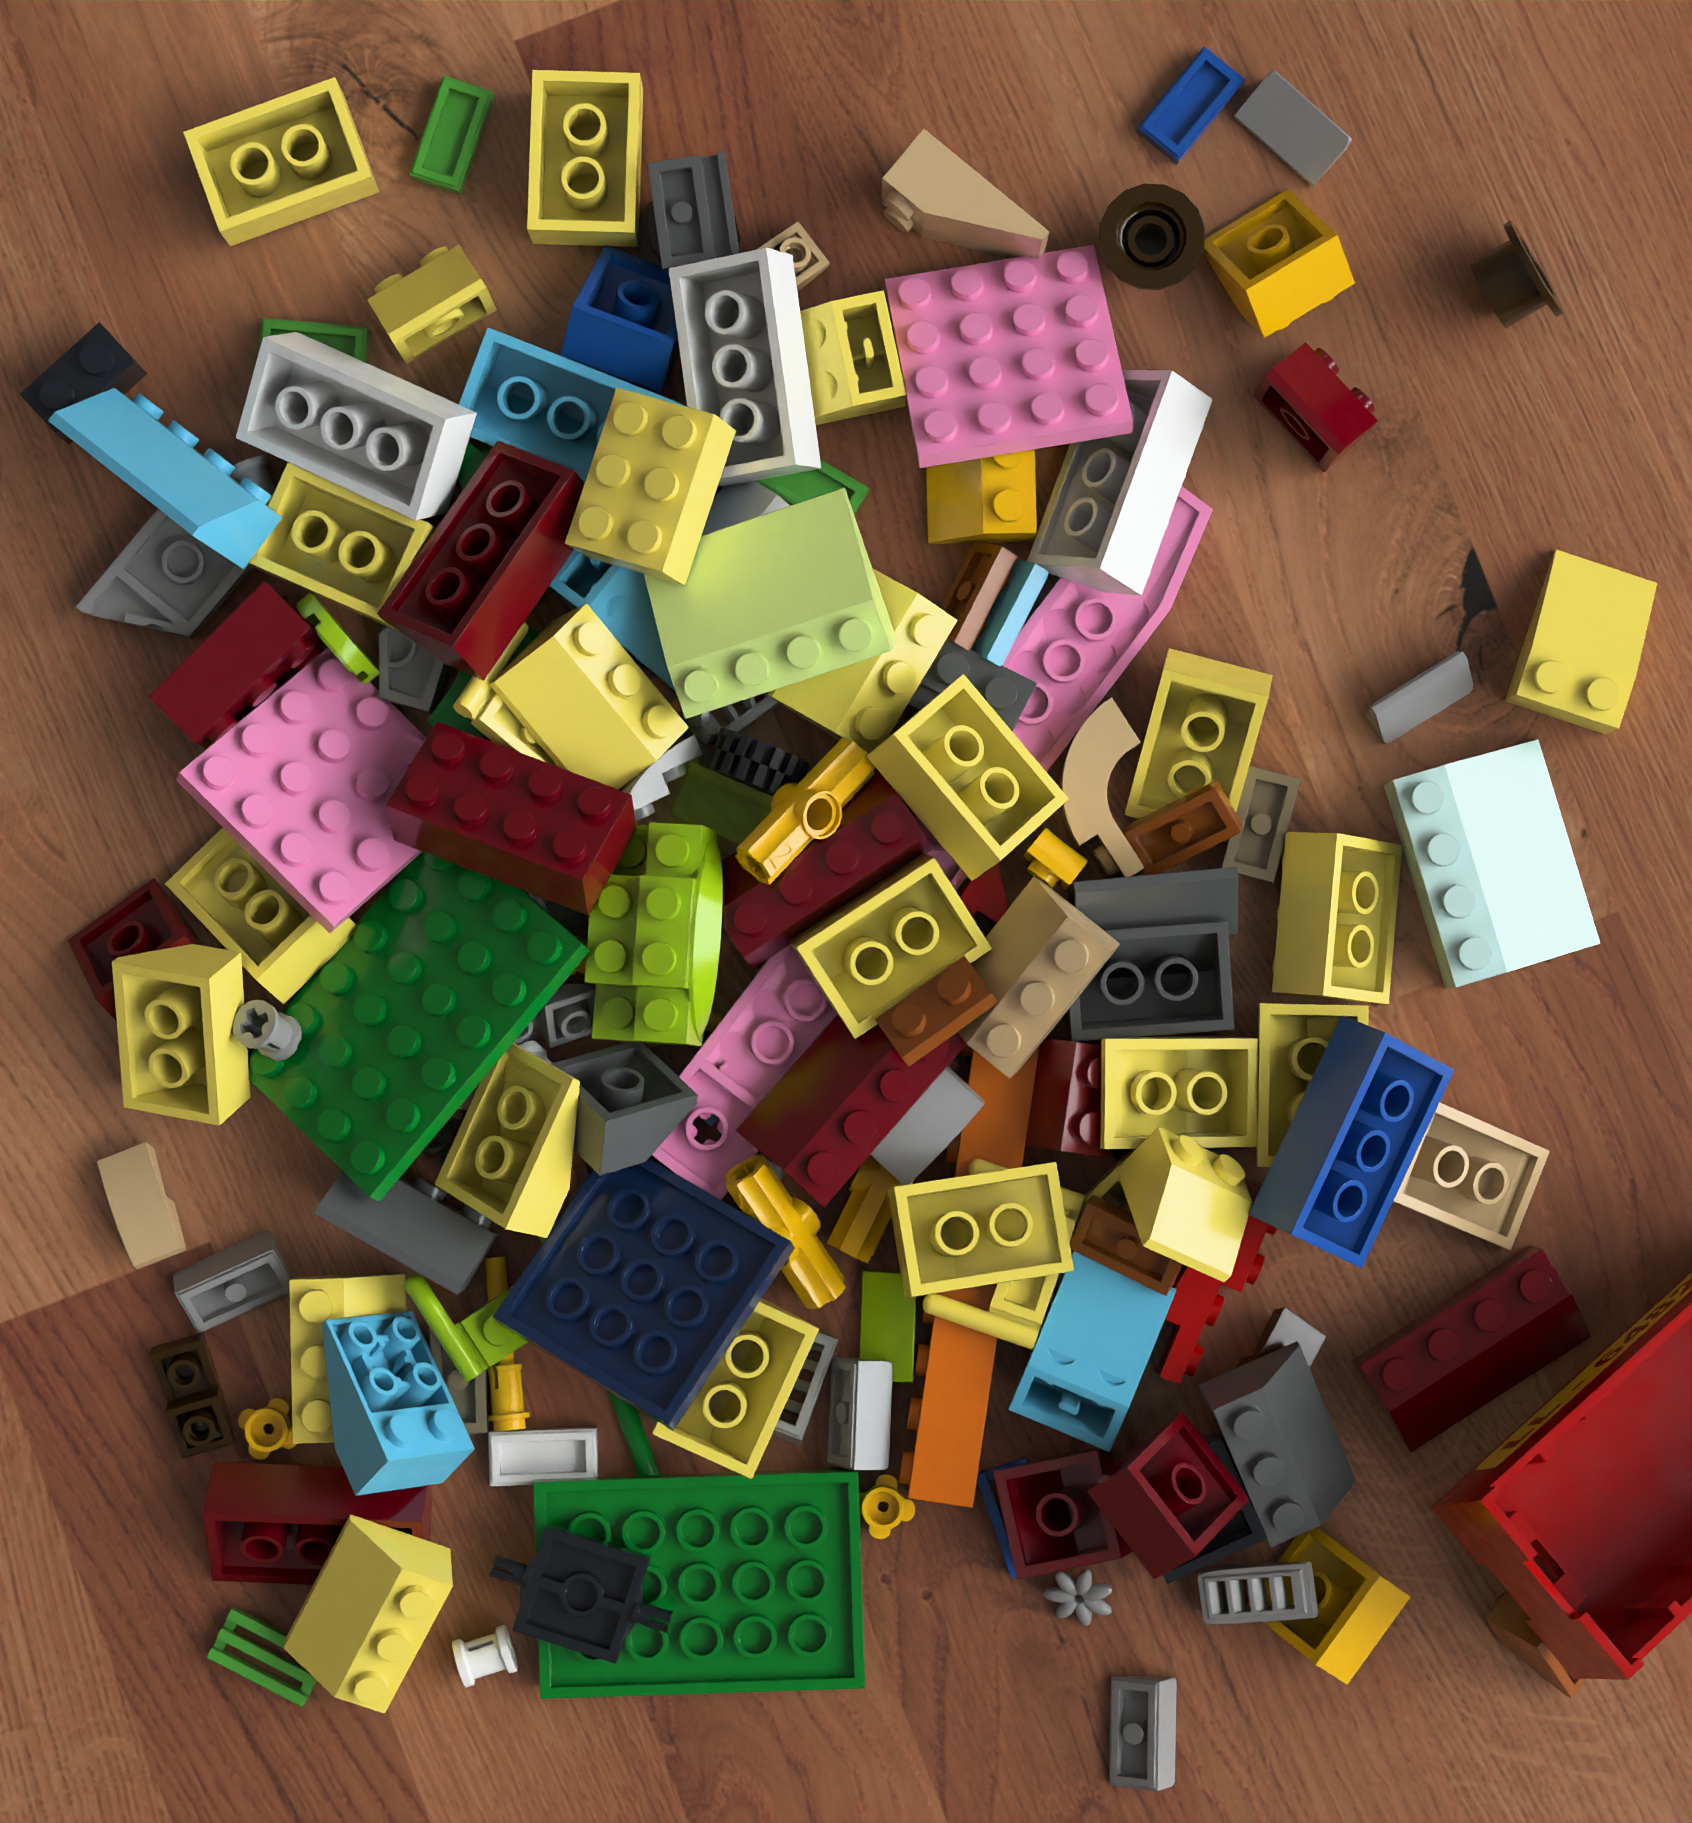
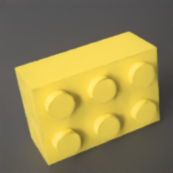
M532 70L527 231L532 244L638 247L643 86L640 73Z
M335 77L183 132L219 232L230 246L379 193L345 96Z
M616 387L565 544L588 558L685 586L736 430L715 414Z
M288 462L268 505L283 518L249 561V564L264 573L305 591L312 592L314 595L398 631L382 620L377 613L436 528L421 519L415 521Z
M964 674L866 756L971 881L1006 857L1069 799Z

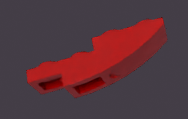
M1259 1192L1251 1196L1252 1205ZM1248 1216L1232 1275L1225 1282L1184 1264L1181 1266L1172 1286L1177 1290L1165 1320L1175 1325L1155 1371L1160 1377L1180 1385L1184 1374L1191 1377L1194 1375L1204 1350L1203 1346L1197 1344L1205 1324L1211 1327L1214 1326L1224 1303L1225 1297L1217 1294L1221 1284L1238 1292H1242L1245 1282L1254 1285L1265 1259V1255L1258 1253L1266 1233L1274 1235L1278 1228L1253 1216Z

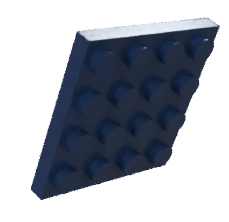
M650 1158L646 1162L603 1175H599L593 1170L548 1235V1238H546L493 1315V1318L503 1327L674 1431L795 1247L790 1240Z

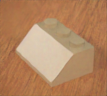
M1037 876L1031 879L986 936V940L992 949L970 963L998 1003L958 1031L971 1048L1008 1078H1011L1023 1067L1120 945L1113 937Z

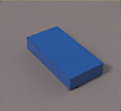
M1204 46L1140 123L1136 132L1177 165L1241 88L1245 78Z

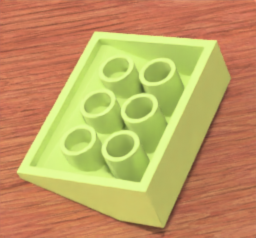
M845 487L702 535L685 586L644 574L667 669L685 719L891 652L897 644V639Z

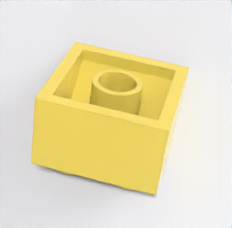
M460 245L450 250L447 246L433 250L421 259L420 265L422 267L404 278L402 274L388 277L374 288L376 294L367 299L406 364L497 310L487 287Z
M1157 1127L1116 1169L1142 1245L1225 1282L1232 1275L1252 1205V1199L1244 1181L1245 1172L1240 1164L1229 1155H1217L1200 1147L1196 1141L1186 1135L1179 1137Z

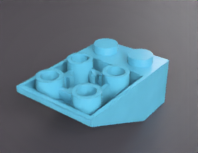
M574 549L548 586L558 600L571 610L587 603L626 652L675 691L667 669L644 574L588 558Z
M1074 1251L1072 1254L1074 1271L1065 1272L1039 1332L1035 1347L1031 1351L1018 1381L1009 1410L1110 1452L1177 1289L1172 1287L1167 1296H1164Z
M413 1311L325 1320L322 1324L334 1445L355 1496L443 1483L475 1448Z

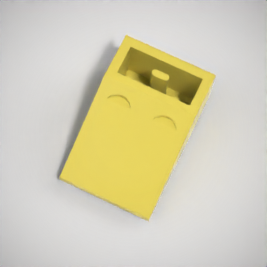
M884 290L834 300L800 311L816 425L905 407L906 392Z

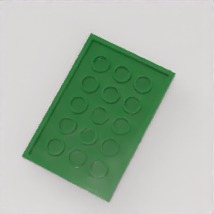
M421 852L399 872L357 922L358 928L355 933L310 978L282 1012L287 1016L295 1018L301 1026L302 1038L298 1043L295 1053L287 1059L275 1061L270 1057L262 1055L258 1049L252 1048L248 1052V1079L370 1198L379 1202L591 951L524 890L425 852Z
M858 1470L755 1472L752 1479L734 1472L534 1480L536 1552L539 1549L547 1523L649 1555L651 1558L642 1583V1602L673 1611L667 1633L635 1623L633 1629L624 1639L616 1664L538 1639L540 1699L865 1689Z

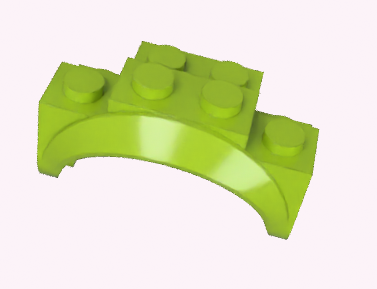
M649 822V825H636L637 830L589 913L587 947L591 951L586 956L584 982L596 985L592 1039L702 1047L703 1034L710 1017L714 998L721 942L723 878L721 856L717 843L718 831L703 825Z

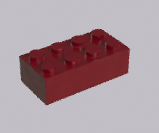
M436 722L386 804L394 841L586 915H589L637 830L631 794L440 722Z

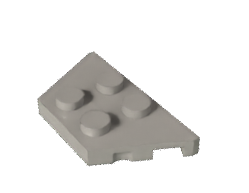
M157 509L76 608L86 615L194 639L254 566L248 563L242 569L192 536L165 513Z

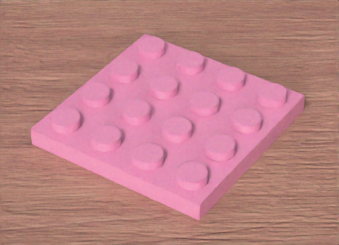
M1094 245L1046 252L1038 259L1022 256L885 279L886 295L919 468L1133 433V418Z
M329 648L179 772L176 779L329 934L423 852L394 841L386 804L425 742L426 737L390 701L379 698V690L371 682L367 685L361 684L353 672L350 673Z

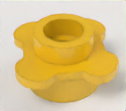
M273 1398L269 1401L268 1406L258 1410L247 1408L239 1415L238 1424L241 1429L245 1430L246 1440L250 1444L248 1451L253 1458L264 1460L274 1450L282 1447L292 1449L297 1445L293 1444L292 1425L288 1417L290 1406L284 1399ZM266 1424L273 1425L274 1431L272 1434L265 1432L264 1427Z
M890 1474L880 1475L876 1479V1485L866 1492H859L860 1514L870 1525V1535L876 1539L887 1538L892 1528L896 1527L901 1521H910L915 1515L914 1502L903 1497L897 1489V1479ZM883 1501L889 1505L888 1510L884 1512L878 1509V1504Z

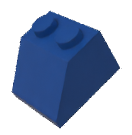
M605 245L572 306L560 355L626 379L636 385L661 392L680 351L669 273H663L662 266Z

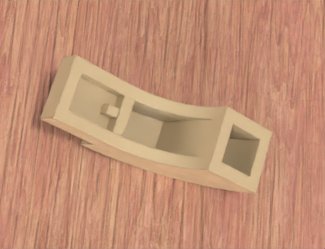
M1112 697L1100 705L1088 717L1071 742L1062 766L1059 788L1069 798L1061 806V813L1064 825L1075 848L1077 849L1092 838H1095L1099 847L1093 850V854L1109 878L1116 873L1122 878L1132 877L1145 867L1112 817L1108 805L1107 787L1111 772L1116 763L1128 752L1135 749L1141 742Z

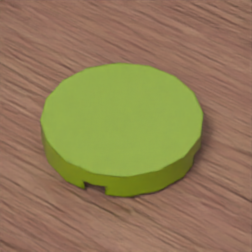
M312 592L308 593L297 603L296 609L304 619L310 617L308 620L316 628L317 635L350 673L353 672L361 684L367 685L380 673L366 653Z

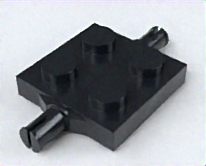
M547 1523L539 1549L528 1565L497 1554L490 1573V1577L521 1585V1605L512 1631L614 1664L617 1663L625 1637L633 1629L635 1623L667 1633L673 1614L672 1610L669 1611L642 1602V1583L651 1556Z

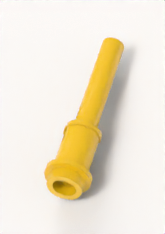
M506 1257L484 1259L488 1302L508 1289ZM514 1352L494 1364V1366L487 1368L492 1415L487 1416V1421H493L494 1432L526 1429L525 1418L530 1417V1412H524L521 1377L522 1363L515 1364Z

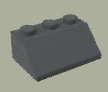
M1238 867L1073 882L1068 887L1069 903L1103 930L1227 921L1228 937L1238 934Z
M1212 921L1105 929L1104 931L1119 942L1120 945L1066 1012L1067 1034L1072 1042L1100 1040L1102 1038H1127L1234 1030L1228 922Z
M342 1171L314 1212L317 1216L457 1295L469 1289L484 1259L500 1234L499 1231L490 1227L492 1220L466 1204L460 1210L443 1200L447 1192L422 1177H418L415 1184L400 1177L379 1202L370 1198Z
M1298 1341L1198 1385L1219 1436L1222 1438L1270 1547L1320 1526L1356 1482Z

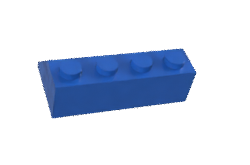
M1341 1016L1248 1215L1362 1268L1452 1077L1454 1069L1386 1032Z

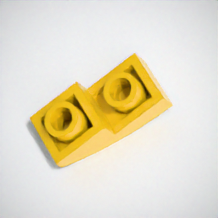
M1048 828L1042 831L1023 855L1024 858L1031 862L1027 871L1033 877L1037 876L1052 889L1058 884L1065 890L1088 862L1087 859Z

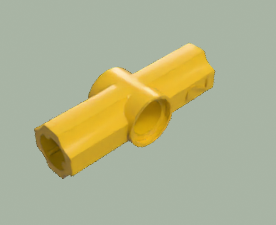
M841 738L798 784L792 782L780 787L773 796L770 814L736 848L738 853L735 857L743 869L752 874L759 882L770 885L814 838L824 839L835 833L842 818V808L875 775L874 769L876 767L866 757L869 753L859 747L854 740Z
M751 1155L743 1162L735 1164L724 1176L726 1179L724 1186L742 1213L792 1242L795 1249L781 1268V1271L807 1309H819L826 1303L836 1300L846 1288L843 1283L845 1277L816 1235L821 1228L817 1214L804 1201L790 1196L764 1155Z
M869 1155L859 1167L849 1188V1191L852 1193L827 1241V1244L865 1263H868L871 1256L874 1255L891 1218L888 1190L896 1186H903L872 1155Z

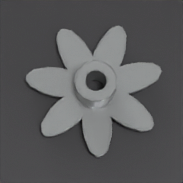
M1088 1569L1082 1570L1078 1577L1074 1579L1062 1571H1057L1055 1578L1060 1588H1047L1043 1593L1046 1599L1060 1603L1055 1611L1056 1617L1060 1619L1068 1617L1076 1611L1080 1623L1088 1626L1091 1623L1092 1612L1104 1616L1112 1613L1111 1606L1101 1600L1111 1593L1112 1586L1108 1584L1092 1586V1573Z

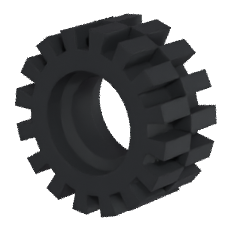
M720 728L718 738H716L705 769L728 781L773 798L777 790L784 784L792 782L798 784L806 776L810 763L764 741L756 740L733 730Z

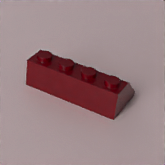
M497 441L377 614L382 620L445 664L484 681L574 549L565 544L585 484L575 470Z
M877 768L874 769L875 775L842 808V818L835 833L824 839L814 838L770 885L759 882L752 874L743 869L735 857L738 853L737 851L721 861L723 878L722 926L752 969L790 945L789 940L922 853H928L932 850L927 836L894 788Z
M836 1014L735 1131L810 1198L825 1207L967 1043L957 1032L908 1067L878 1024L855 1039Z
M1530 1245L1351 1360V1362L1411 1453L1591 1336L1572 1293L1543 1248Z
M246 1461L213 1462L203 1509L212 1581L313 1585L350 1514L430 1541L431 1487L426 1485L355 1496L343 1466H310L299 1463L288 1465L260 1464Z

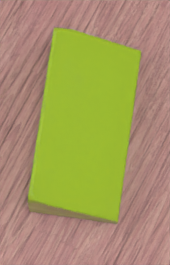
M863 1271L860 1358L889 1361L893 1366L892 1382L913 1383L916 1297H904L901 1272Z

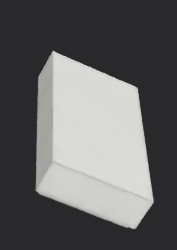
M597 1427L519 1429L497 1432L491 1430L488 1432L490 1486L533 1485L535 1479L599 1477Z

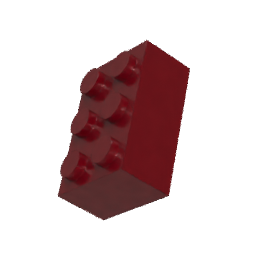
M264 581L148 697L194 743L208 749L282 687L281 684L295 670L300 672L322 653L319 647L324 642L317 635L315 628L280 593Z

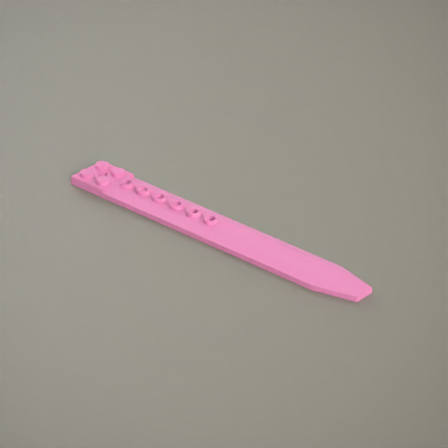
M1183 486L1180 488L1142 595L1106 593L1060 578L1022 627L1002 665L1037 683L1013 733L1046 772L1172 608L1213 511L1210 506ZM902 799L927 836L932 850L926 854L936 859L951 885L957 891L968 876ZM791 944L769 958L679 1076L698 1094L697 1104L652 1154V1156L674 1173L720 1200L728 1192L724 1186L726 1183L724 1178L726 1173L735 1164L741 1163L751 1155L758 1153V1150L738 1134L735 1129L837 1014L814 982ZM712 1114L717 1116L721 1120L717 1126L718 1131L722 1134L719 1141L714 1142L711 1139H707L703 1144L698 1143L694 1139L698 1132L696 1127L692 1125L694 1120L698 1116L704 1120L709 1119Z

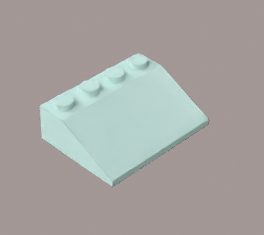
M1538 739L1392 780L1384 785L1445 989L1463 986L1600 944Z

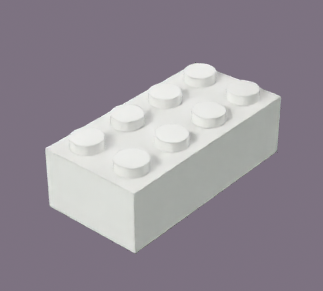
M766 247L669 268L687 407L715 414L736 430L718 486L725 487L820 469V453L793 255Z
M292 332L263 337L236 438L416 521L447 513L477 412L301 333Z

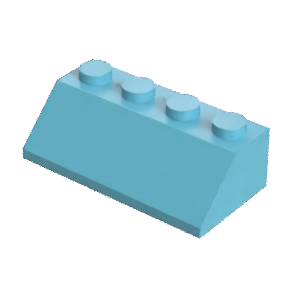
M489 327L486 330L459 405L477 412L470 437L492 446L497 441H501L575 470L584 482L586 481L616 387L687 406Z
M112 388L53 413L48 420L51 424L188 533L242 569L246 567L283 518L266 505L272 495L246 476L240 484L235 481L230 475L236 467L211 448L204 455L198 452L194 447L200 439L175 420L172 421L169 427H166L159 421L164 411L139 392L131 400L117 389Z

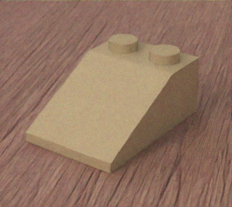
M925 129L920 132L882 178L881 204L886 207L883 214L894 226L905 233L913 229L924 238L1010 258L1026 256L1038 259L1045 252L1049 231Z
M1439 1102L1393 1203L1511 1250L1550 1151Z

